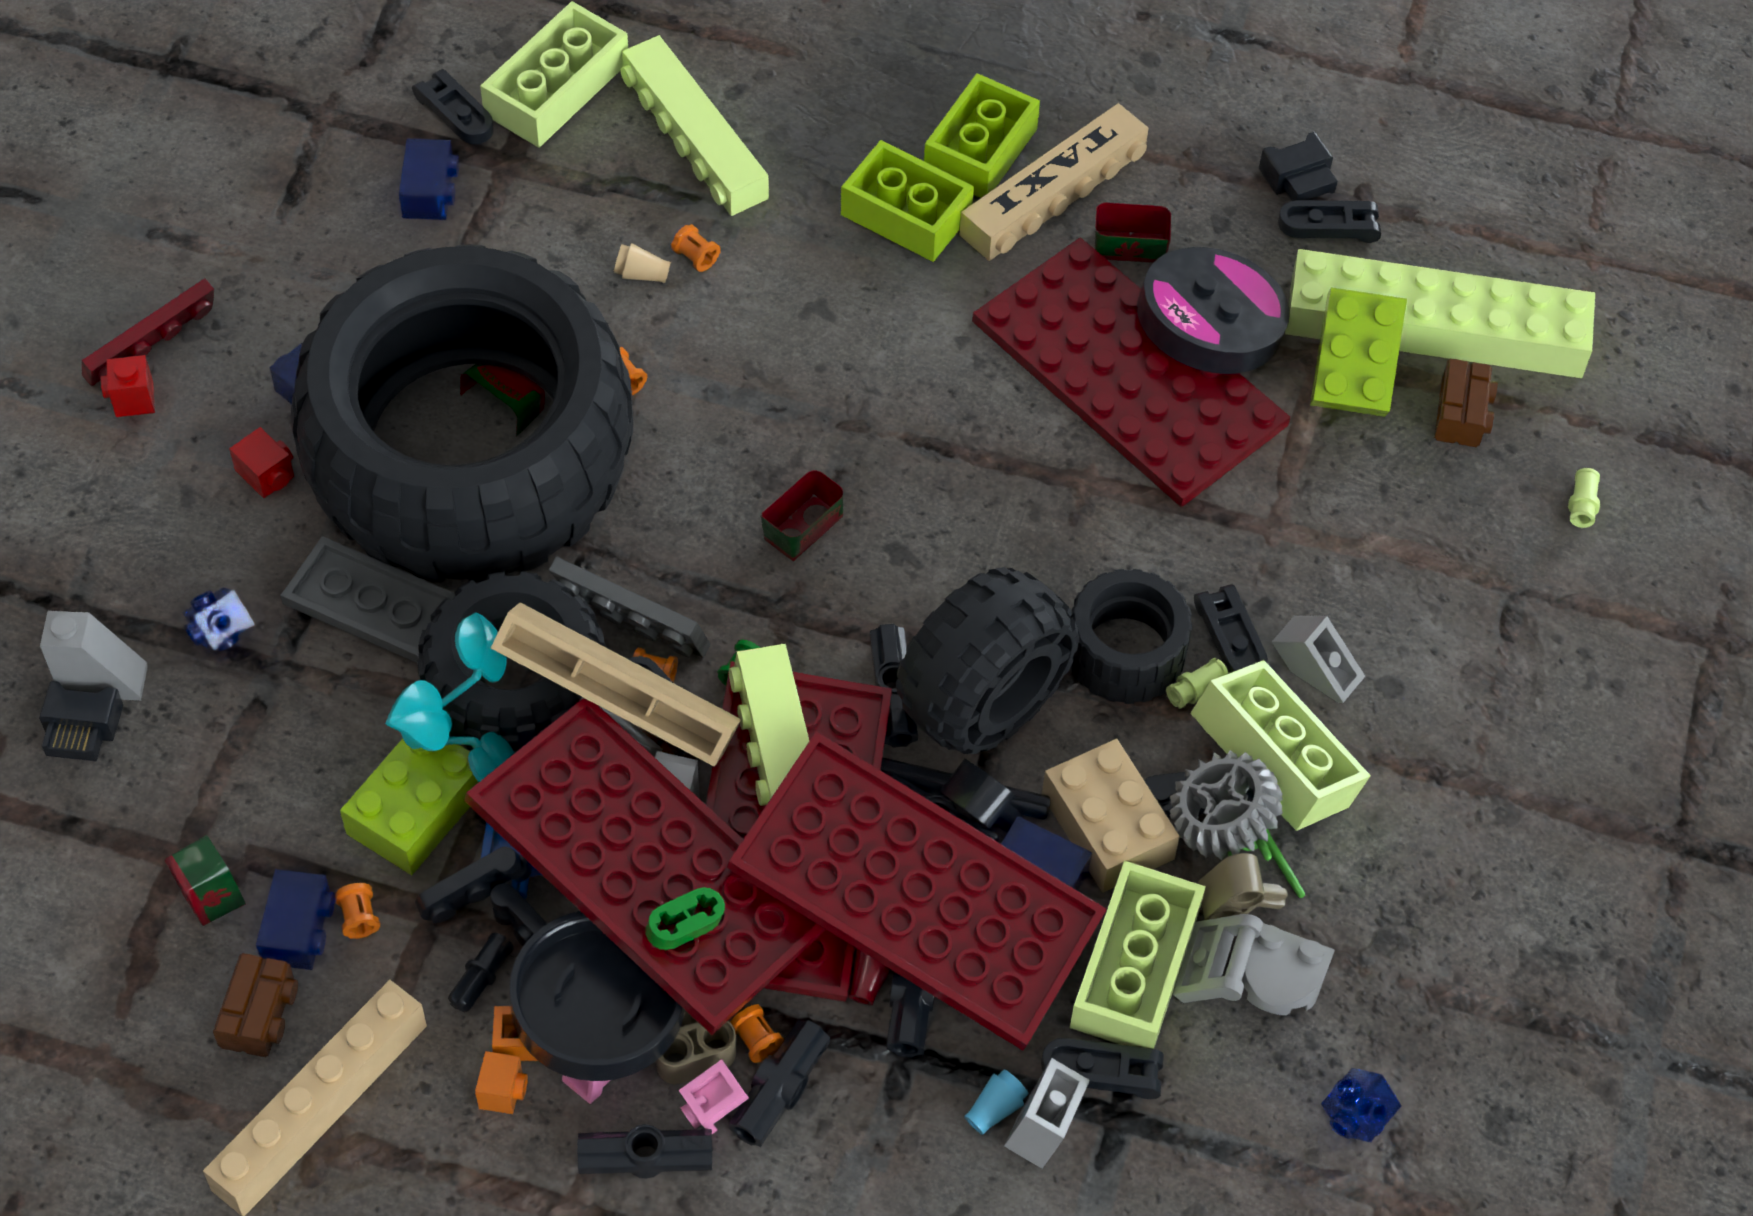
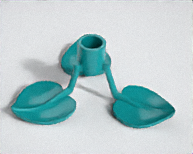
M475 612L462 619L455 633L457 652L462 662L473 670L471 677L444 698H441L438 690L427 681L419 680L411 683L396 699L385 724L401 732L405 743L412 749L423 748L433 752L442 749L446 745L472 746L474 749L469 753L468 762L473 775L480 782L515 753L510 744L501 735L498 736L494 732L484 734L481 740L476 737H449L452 721L449 714L442 708L479 681L481 675L492 683L500 680L507 665V657L491 649L498 634L497 629L483 615Z

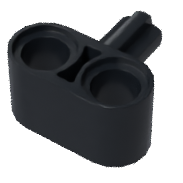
M964 758L940 792L989 829L994 823L1005 832H1011L1014 828L1018 829L1021 826L1022 813L1010 804L1015 794Z

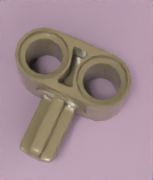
M1249 853L1235 854L1225 858L1198 882V884L1206 886L1201 903L1204 920L1248 914L1256 907L1281 909L1285 906V899L1288 896L1287 890L1280 885L1262 882L1258 859L1255 855Z
M685 1010L677 1037L667 1051L656 1060L658 1075L665 1082L675 1085L694 1080L721 1059L727 1067H730L736 1058L735 1028L727 1021L711 1035ZM712 1040H722L727 1043L725 1046L717 1049L707 1046ZM672 1053H679L685 1056L679 1062H670L665 1059Z

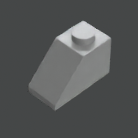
M1293 616L1272 641V644L1293 674L1338 703H1344L1365 677L1327 616Z
M1051 1058L1018 1115L1004 1147L1043 1169L1063 1141L1090 1080Z

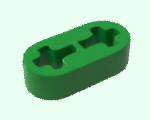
M702 887L657 907L652 911L646 925L645 934L648 941L658 949L670 950L712 931L718 926L724 913V900L717 891ZM698 903L703 908L709 906L712 908L709 917L705 912L691 915L695 912ZM661 921L666 926L680 921L676 924L673 934H670L667 929L662 931L658 929Z

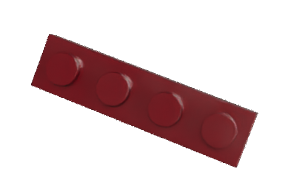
M205 278L84 358L82 360L83 378L92 387L101 381L102 375H107L106 359L147 355L154 344L161 339L165 341L172 339L181 331L182 325L191 319L199 320L203 318L213 307L214 288Z

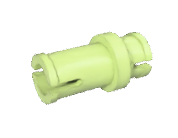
M1582 468L1575 474L1574 494L1569 499L1568 509L1571 512L1570 522L1577 527L1587 528L1595 523V515L1600 509V500L1597 497L1600 474L1594 469Z
M1213 658L1194 672L1181 674L1177 677L1176 683L1166 688L1168 699L1179 709L1186 706L1187 703L1195 704L1211 680L1228 674L1226 666L1221 660Z

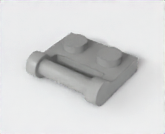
M1239 914L1197 921L1183 959L1173 995L1183 1003L1215 998H1224L1231 1001L1240 1000L1244 989V984L1242 983L1243 974L1254 938L1260 936L1263 926L1262 920L1251 914ZM1237 936L1226 974L1222 976L1233 938Z

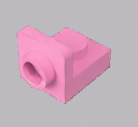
M722 1059L679 1090L687 1102L681 1107V1110L694 1129L701 1125L705 1129H712V1134L718 1131L714 1123L749 1099Z

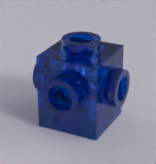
M224 587L214 593L209 590L196 596L190 601L192 607L182 612L188 621L184 628L193 643L197 646L201 644L203 647L211 650L217 648L218 651H222L233 646L240 640L238 636L240 633L255 625L235 590Z
M1351 1068L1344 1078L1334 1085L1333 1090L1321 1103L1331 1119V1127L1337 1134L1346 1139L1354 1138L1370 1143L1383 1131L1385 1125L1402 1107L1382 1074L1357 1068Z

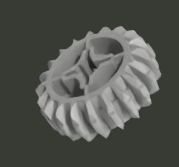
M1230 750L1223 759L1214 752L1212 761L1205 763L1198 759L1199 768L1195 771L1185 769L1187 780L1175 782L1177 793L1170 796V803L1173 808L1169 810L1171 813L1170 817L1176 826L1175 830L1189 848L1193 851L1198 849L1200 854L1206 858L1214 852L1216 857L1223 860L1227 852L1231 851L1232 855L1240 854V849L1245 847L1254 851V842L1256 840L1268 841L1266 829L1278 828L1276 816L1283 814L1280 803L1283 800L1282 791L1277 784L1278 781L1274 773L1267 769L1265 763L1261 762L1260 759L1253 760L1252 756H1249L1246 752L1238 758ZM1249 787L1255 790L1252 802L1247 801L1246 793ZM1200 808L1205 809L1206 817L1203 823L1198 821Z

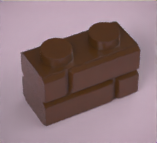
M1452 358L1447 360L1441 380L1434 435L1436 441L1458 442L1459 445L1477 447L1480 446L1483 434L1491 433L1494 412L1487 410L1488 403L1494 404L1498 382L1491 381L1492 368L1490 365L1475 362L1469 364L1468 361Z
M245 953L239 955L213 1030L219 1047L226 1050L244 1051L247 1054L267 1057L269 1056L272 1044H279L285 1030V1019L281 1017L285 1005H292L298 991V980L294 979L290 964L286 961L270 958L263 959L260 956Z

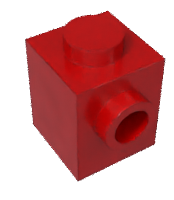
M146 355L106 359L107 375L101 376V389L104 399L110 398L116 417L155 413L154 383Z
M261 427L229 448L235 471L263 498L274 491L281 490L294 478L291 464L293 455L290 449L281 440L277 442L273 440Z

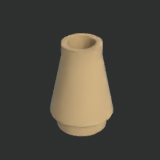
M631 243V246L621 244L614 273L622 275V279L665 283L671 262L663 260Z

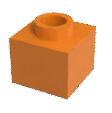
M494 1006L493 1052L518 1056L520 1061H538L525 1048L520 1038H514L518 1034L513 1024L511 1006Z
M485 1051L475 1089L479 1109L513 1115L516 1101L524 1099L528 1084V1074L522 1072L520 1057Z

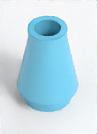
M1003 1069L998 1076L995 1074L991 1076L971 1110L964 1117L977 1132L983 1135L989 1128L1024 1106L1023 1099L1029 1093L1014 1075Z

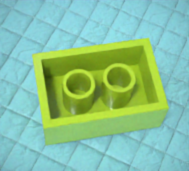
M976 73L926 141L924 162L974 186L973 195L982 198L997 187L1036 132L1040 100Z
M880 140L841 186V215L934 262L960 230L961 212L973 204L974 186Z
M1331 287L1327 294L1311 395V406L1383 417L1390 412L1407 304L1406 298Z
M402 738L341 808L340 812L346 834L412 876L470 807L464 801L466 792L479 783L473 775L468 762L470 751L460 745H446L442 749L433 752L423 748L412 749Z

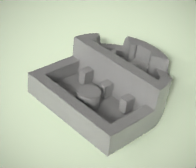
M1263 923L1260 936L1254 938L1242 978L1244 988L1248 992L1247 1000L1259 1009L1277 1015H1288L1291 1009L1301 1007L1308 1011L1317 1001L1335 950L1316 941L1302 938L1275 926Z

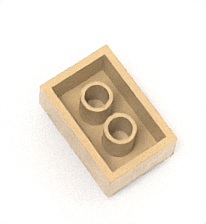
M1118 739L1045 770L1042 794L1050 797L1051 811L1102 893L1116 886L1124 860L1155 869L1175 859L1180 836Z

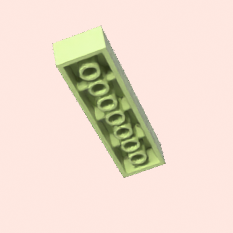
M1298 249L1289 297L1290 317L1285 334L1320 339L1327 294L1331 287L1406 298L1407 304L1399 351L1583 378L1592 353L1595 292Z

